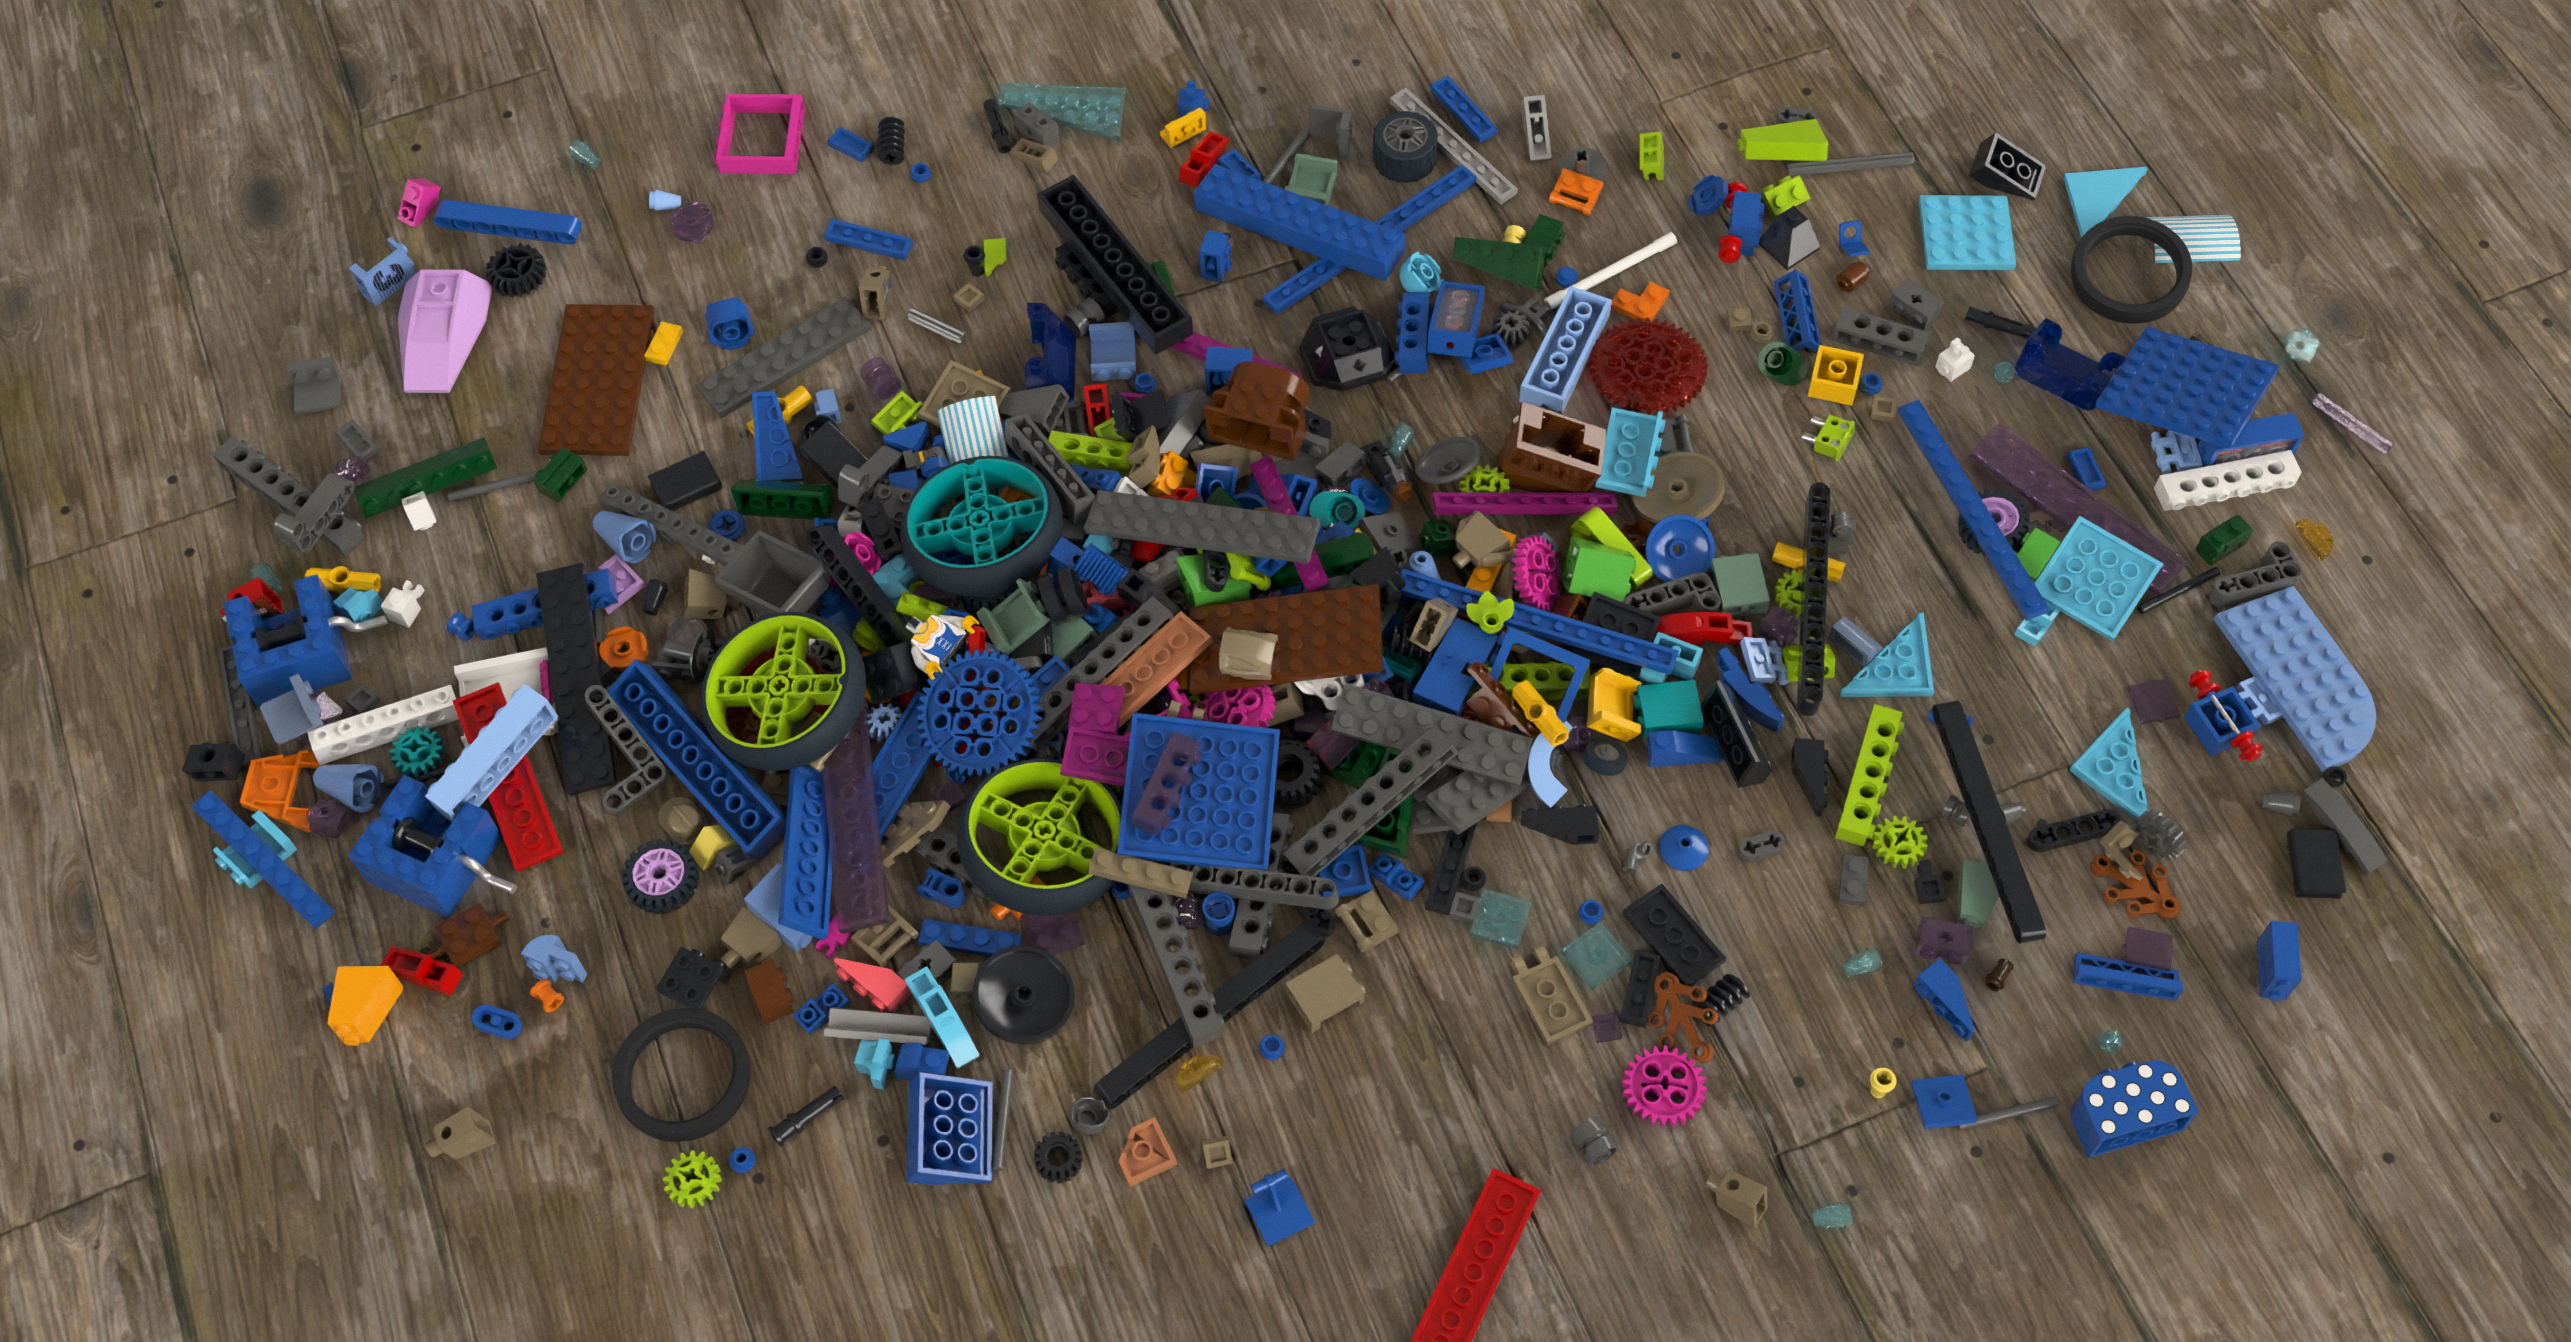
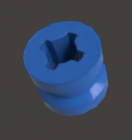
M461 612L453 614L447 623V631L453 635L457 634L458 638L462 641H468L476 632L473 619H467L466 615Z

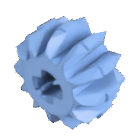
M880 703L878 709L871 707V714H866L865 729L872 740L877 738L880 744L888 739L902 716L901 709L899 707L894 708L891 703L886 707Z

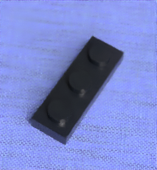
M1639 950L1635 951L1620 1018L1621 1023L1645 1028L1660 955Z

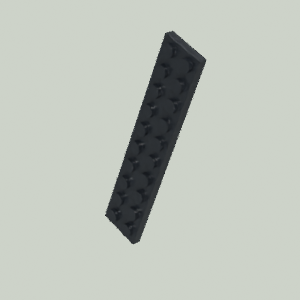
M581 562L537 573L555 710L558 715L557 724L567 793L571 796L616 785L617 778L611 737L588 709L585 702V692L590 686L599 685L603 687L585 565ZM594 694L589 700L593 703H599L602 701L603 696ZM607 714L604 717L606 721H608Z

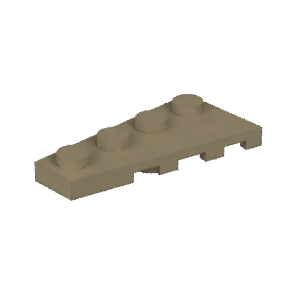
M1230 444L1189 452L1197 470L1199 463L1204 461L1238 467L1237 481L1253 474L1249 465L1268 456V454ZM1270 455L1274 463L1284 459Z

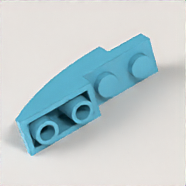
M926 966L905 979L906 985L929 1020L931 1028L944 1049L949 1051V1057L955 1067L959 1069L979 1057V1053L963 1023L928 967Z

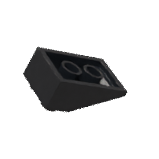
M1995 132L1980 143L1969 176L1987 188L2035 200L2046 165Z

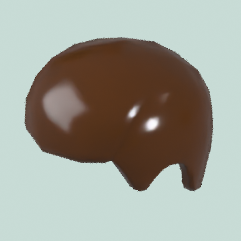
M1637 519L1632 525L1626 522L1620 531L1638 552L1645 551L1647 537L1654 525L1649 521Z

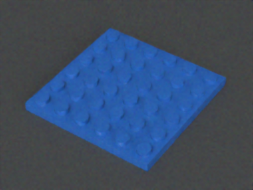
M2146 327L2097 399L2096 408L2231 449L2278 373L2279 365L2267 360L2253 358L2246 354H2239L2221 347L2204 344L2201 341L2190 340L2179 335Z
M1133 713L1117 855L1205 867H1233L1268 871L1280 730Z

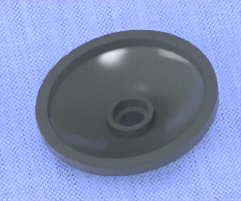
M1454 437L1440 441L1429 447L1419 456L1415 463L1416 475L1421 481L1434 485L1457 481L1467 475L1477 465L1481 456V449L1474 439L1468 437Z

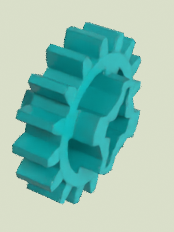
M419 726L416 727L414 732L408 728L405 736L398 734L400 740L393 741L392 744L395 748L389 751L392 755L390 759L398 772L403 771L406 776L413 773L415 777L419 776L420 772L428 773L429 768L436 770L435 763L442 762L443 760L440 755L445 754V750L442 747L444 743L437 732H431L429 727L422 731Z

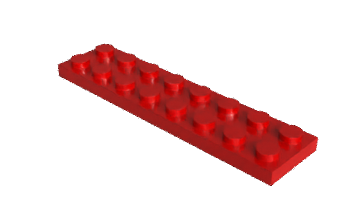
M499 682L452 700L468 744H472L478 737L479 731L484 726L490 724L501 707L506 706L507 701ZM526 753L488 796L517 872L564 854Z
M1495 1168L1492 1169L1411 1342L1473 1341L1537 1203L1541 1189Z

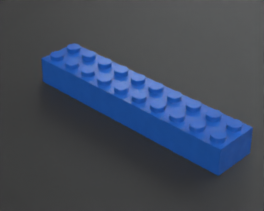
M1214 164L1193 192L1196 211L1383 281L1387 280L1406 252L1405 233Z
M635 659L607 690L608 694L642 738L747 854L762 858L785 833L787 814L739 762L730 758L715 744L704 723L650 665Z

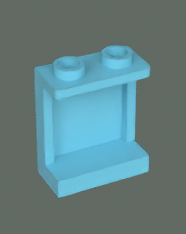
M260 810L252 815L256 824L250 829L283 861L297 851L291 840ZM230 845L223 851H220L217 847L213 849L214 853L218 856L215 859L217 864L224 871L229 868L232 871L230 876L237 884L241 885L244 883L249 889H252L263 879Z

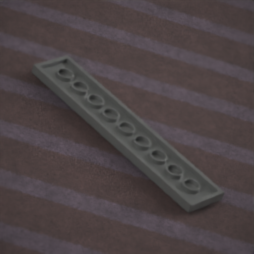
M1098 490L1084 530L1086 534L1308 564L1321 522L1319 518Z

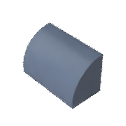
M1847 617L1842 618L1832 626L1828 638L1862 667L1867 666L1884 649Z

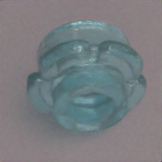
M2007 361L1996 363L1993 368L1995 371L1994 376L2000 382L2010 381L2016 373L2015 366Z
M2106 1031L2099 1036L2100 1048L2107 1053H2118L2122 1050L2125 1039L2120 1038V1034L2116 1031Z

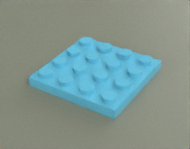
M1920 195L1919 209L1927 270H2015L2016 257L2007 196Z
M2079 516L2034 584L2046 602L2059 608L2064 614L2113 642L2163 566V563Z

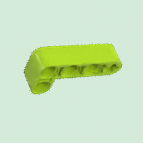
M1592 507L1570 527L1569 531L1572 537L1628 551L1635 557L1636 569L1629 579L1632 590H1636L1653 576L1650 565L1599 507Z

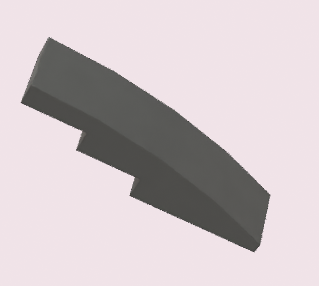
M2323 778L2318 779L2301 790L2325 830H2336L2338 842L2345 854L2352 853L2364 874L2372 872L2388 861L2357 815Z

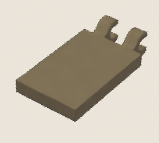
M1541 944L1534 947V952H1532L1535 961L1539 965L1528 969L1522 956L1519 954L1511 958L1510 966L1517 974L1512 977V982L1548 1046L1591 1026L1593 1020L1558 956L1550 959L1544 945Z

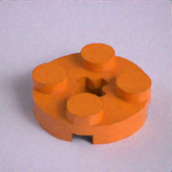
M619 627L611 630L604 642L601 641L600 656L612 668L614 673L624 672L635 659L643 663L647 661L646 657L649 648L645 636L631 627ZM622 646L629 648L625 653L618 652L622 650Z

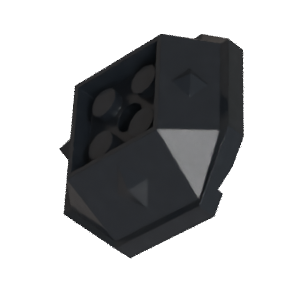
M1356 306L1314 317L1299 346L1300 354L1314 386H1325L1338 391H1346L1384 380L1393 366L1396 365V350L1384 323Z

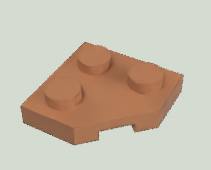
M1155 1117L1131 1128L1126 1146L1118 1161L1129 1187L1177 1165V1160Z

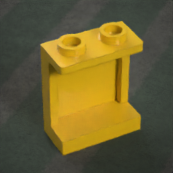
M1602 668L1591 675L1589 678L1587 727L1624 742L1641 734V725L1633 722V695L1637 691V687L1642 685V683L1630 676L1617 673L1610 668Z

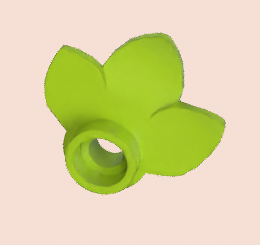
M1485 591L1480 597L1478 604H1467L1466 611L1468 617L1472 621L1479 623L1480 628L1484 632L1495 634L1503 628V623L1512 617L1514 602L1513 599H1506L1499 603L1489 591ZM1489 621H1492L1495 623V625H1489L1487 623Z

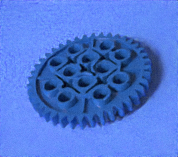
M975 650L974 656L966 651L965 659L959 654L956 655L957 662L949 658V667L941 664L940 668L943 672L933 673L936 677L935 681L927 680L931 687L923 688L922 690L927 693V696L919 697L924 702V705L917 707V709L923 711V714L917 716V719L923 721L918 726V729L925 731L920 735V738L928 739L924 746L931 748L929 754L932 756L937 755L935 760L939 763L943 762V767L947 769L951 767L950 771L955 773L959 771V774L963 776L968 773L969 776L975 777L976 773H978V776L984 777L986 772L990 775L994 772V769L999 770L1003 765H1010L1011 760L1020 762L1017 755H1027L1023 748L1025 746L1028 748L1033 747L1029 739H1037V736L1033 734V730H1040V727L1035 722L1041 721L1042 717L1036 715V713L1042 711L1043 708L1036 704L1042 701V698L1034 696L1039 692L1038 688L1032 687L1035 684V680L1032 678L1028 679L1030 673L1026 670L1023 671V665H1016L1017 661L1013 658L1008 660L1009 657L1002 654L1000 656V653L994 651L991 655L988 650H984L983 654L979 650ZM976 671L977 676L975 680L969 682V675ZM999 673L1000 678L998 682L993 684L992 677L994 674ZM984 686H986V687H988L989 689H991V690L986 689V691L984 690V691H982V693H980V692H978L977 690H975V689L983 688ZM950 693L949 702L943 704V697ZM973 695L974 700L972 704L966 706V699L968 696ZM996 697L997 702L995 706L990 708V699ZM1020 699L1019 707L1012 709L1013 701ZM959 708L960 713H956L954 715L953 710H957ZM982 710H983L984 712H986V713L979 714L978 717H977L976 715L972 714V713L977 714V712L979 713V712H981ZM1004 711L1007 713V716L1002 717V719L999 718V714H1003ZM946 717L947 724L945 727L940 728V721ZM970 719L971 724L969 728L963 730L964 721ZM993 721V729L987 732V723ZM1017 723L1016 731L1010 734V725ZM978 734H980L981 736L985 737V738L976 739V741H974L973 739L969 738V737L977 736ZM967 743L966 752L960 754L959 749L961 745ZM990 745V753L984 756V747Z

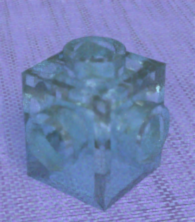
M2302 327L2301 330L2296 329L2294 333H2288L2283 345L2287 346L2284 351L2288 352L2287 357L2300 362L2301 359L2310 362L2322 340L2313 337L2314 332ZM2297 342H2304L2305 347L2299 348Z

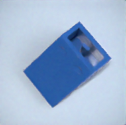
M1253 474L1245 493H1252L1264 499ZM1280 474L1298 515L1308 517L1310 514V504L1317 495V480L1297 474Z

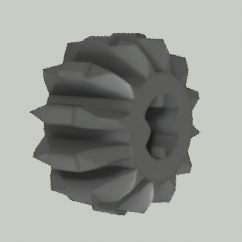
M1508 309L1506 314L1500 312L1498 318L1494 319L1492 334L1498 333L1505 345L1511 344L1514 348L1515 343L1522 345L1524 340H1527L1530 324L1529 321H1526L1525 315L1519 316L1518 310L1515 313H1511Z

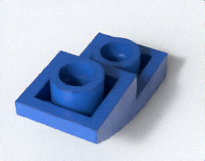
M1382 853L1368 869L1373 877L1408 901H1411L1425 885L1422 877L1405 869L1402 862L1385 853Z
M832 983L815 1000L810 998L793 1017L808 1034H811L829 1022L830 1008H846L852 1002L836 984Z

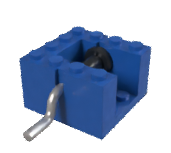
M318 574L294 581L300 608L290 612L262 619L247 596L223 603L229 635L234 642L232 649L238 679L258 708L263 703L294 690L289 678L296 674L300 675L303 682L308 680L313 691L353 679L341 626L351 632L366 631L388 624L386 616H379L359 623H354L346 617L338 616L337 608L333 603L334 600Z
M405 775L402 776L380 808V818L377 821L374 819L371 821L348 855L366 882L447 918H450L477 876L486 883L511 894L517 889V885L501 879L483 868L502 839V835L489 813L480 807L465 802L453 822H451L439 813L425 797L428 793L425 784Z

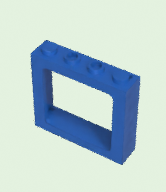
M1509 627L1507 632L1502 631L1497 642L1498 645H1501L1498 654H1492L1488 664L1492 668L1490 675L1496 682L1512 645L1516 643L1574 667L1575 671L1556 714L1564 723L1590 660L1512 627ZM1470 708L1469 710L1473 712L1471 718L1484 723ZM1516 725L1508 730L1509 732L1525 736Z

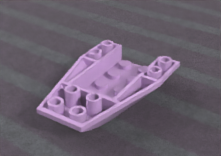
M420 270L405 283L398 314L405 393H450L486 322L493 288L488 281L466 270Z

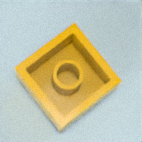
M1819 345L1808 397L1852 406L1864 354Z

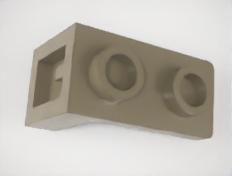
M2120 820L2099 842L2106 849L2104 851L2105 855L2120 865L2118 870L2126 878L2133 877L2140 881L2143 876L2122 852L2124 848L2131 845L2133 839L2139 833L2134 827Z

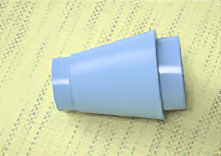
M660 190L650 191L649 208L655 209V211L681 208V196Z

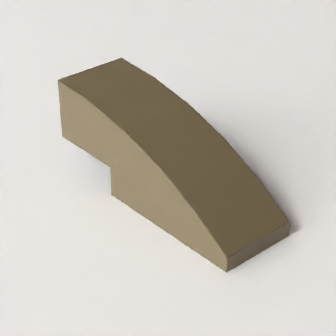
M1153 425L1135 438L1127 457L1133 465L1128 476L1140 489L1158 478L1160 470V447L1157 432Z

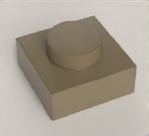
M970 283L953 295L954 301L969 313L985 300L984 294Z
M1750 308L1727 309L1729 332L1751 331L1752 319Z
M1874 396L1870 419L1893 423L1897 399Z
M1228 1136L1202 1141L1207 1169L1233 1164Z

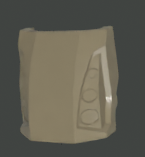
M1227 627L1223 632L1219 652V669L1221 673L1252 680H1271V665L1278 636L1272 633H1260Z

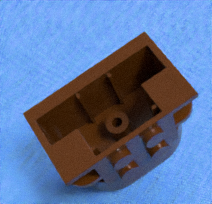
M1251 361L1237 364L1233 368L1226 386L1213 392L1212 406L1204 405L1208 438L1295 461L1307 431L1304 409L1310 397L1308 385L1301 377L1285 369Z
M1522 401L1519 415L1512 420L1510 432L1506 435L1505 444L1498 454L1497 464L1500 473L1505 472L1504 479H1509L1510 485L1524 491L1536 493H1586L1602 475L1606 429Z

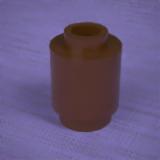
M1861 261L1852 263L1837 275L1838 287L1842 291L1852 292L1867 280V276H1869L1868 267Z

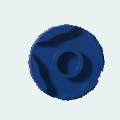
M1714 175L1701 179L1694 186L1693 189L1695 191L1693 195L1690 194L1689 207L1699 216H1708L1721 207L1728 194L1726 181L1720 176L1715 177Z

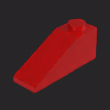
M1106 383L1083 386L1091 437L1098 438L1094 428L1111 419Z

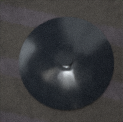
M1031 946L1008 947L990 956L978 970L972 990L974 1010L982 1025L999 1039L1020 1045L1040 1043L1057 1034L1067 1023L1075 1000L1074 984L1066 967L1052 954Z

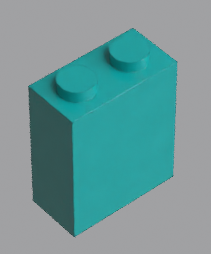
M1695 680L1639 685L1637 687V693L1633 695L1634 710L1638 709L1637 724L1641 725L1644 739L1648 738L1649 732L1674 730L1692 734L1701 733L1704 721Z

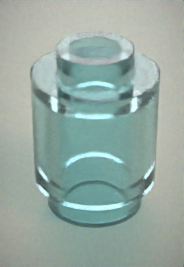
M257 564L251 569L249 573L251 581L260 577L277 595L281 592V581L270 565Z

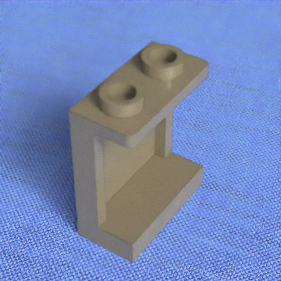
M1338 954L1285 983L1287 996L1311 1033L1321 1028L1322 1021L1356 1002L1359 1005L1364 1003V993L1366 991L1360 980L1355 981L1351 975L1352 969L1346 960L1342 961Z

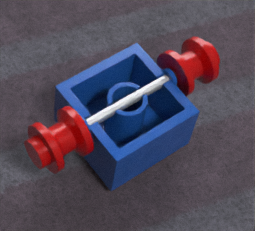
M1740 182L1728 184V194L1724 201V205L1731 209L1728 235L1723 236L1719 242L1721 249L1718 252V257L1725 263L1738 261L1740 255L1752 256L1754 247L1758 248L1762 231L1764 203H1761V194L1748 193L1747 187Z
M2201 669L2194 672L2190 676L2191 680L2188 684L2191 688L2197 687L2200 691L2197 694L2199 701L2191 704L2184 718L2209 755L2213 756L2230 748H2239L2242 752L2239 755L2241 761L2247 760L2252 762L2261 756L2260 752L2263 750L2261 744H2254L2251 739H2253L2260 724L2234 686L2218 692L2221 686L2219 683L2212 684L2210 681L2212 673L2209 670L2203 671Z

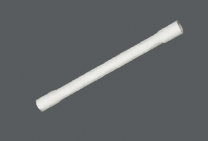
M1670 232L1572 286L1586 291L1642 260L1677 244L1676 236ZM1569 287L1544 299L1545 306L1550 310L1560 306Z

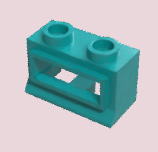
M1382 646V655L1393 674V677L1385 682L1391 684L1395 676L1399 675L1407 679L1406 681L1415 687L1420 680L1423 665L1417 664V660L1414 658L1408 661V658L1404 655L1399 658L1396 650L1392 655H1389V648Z

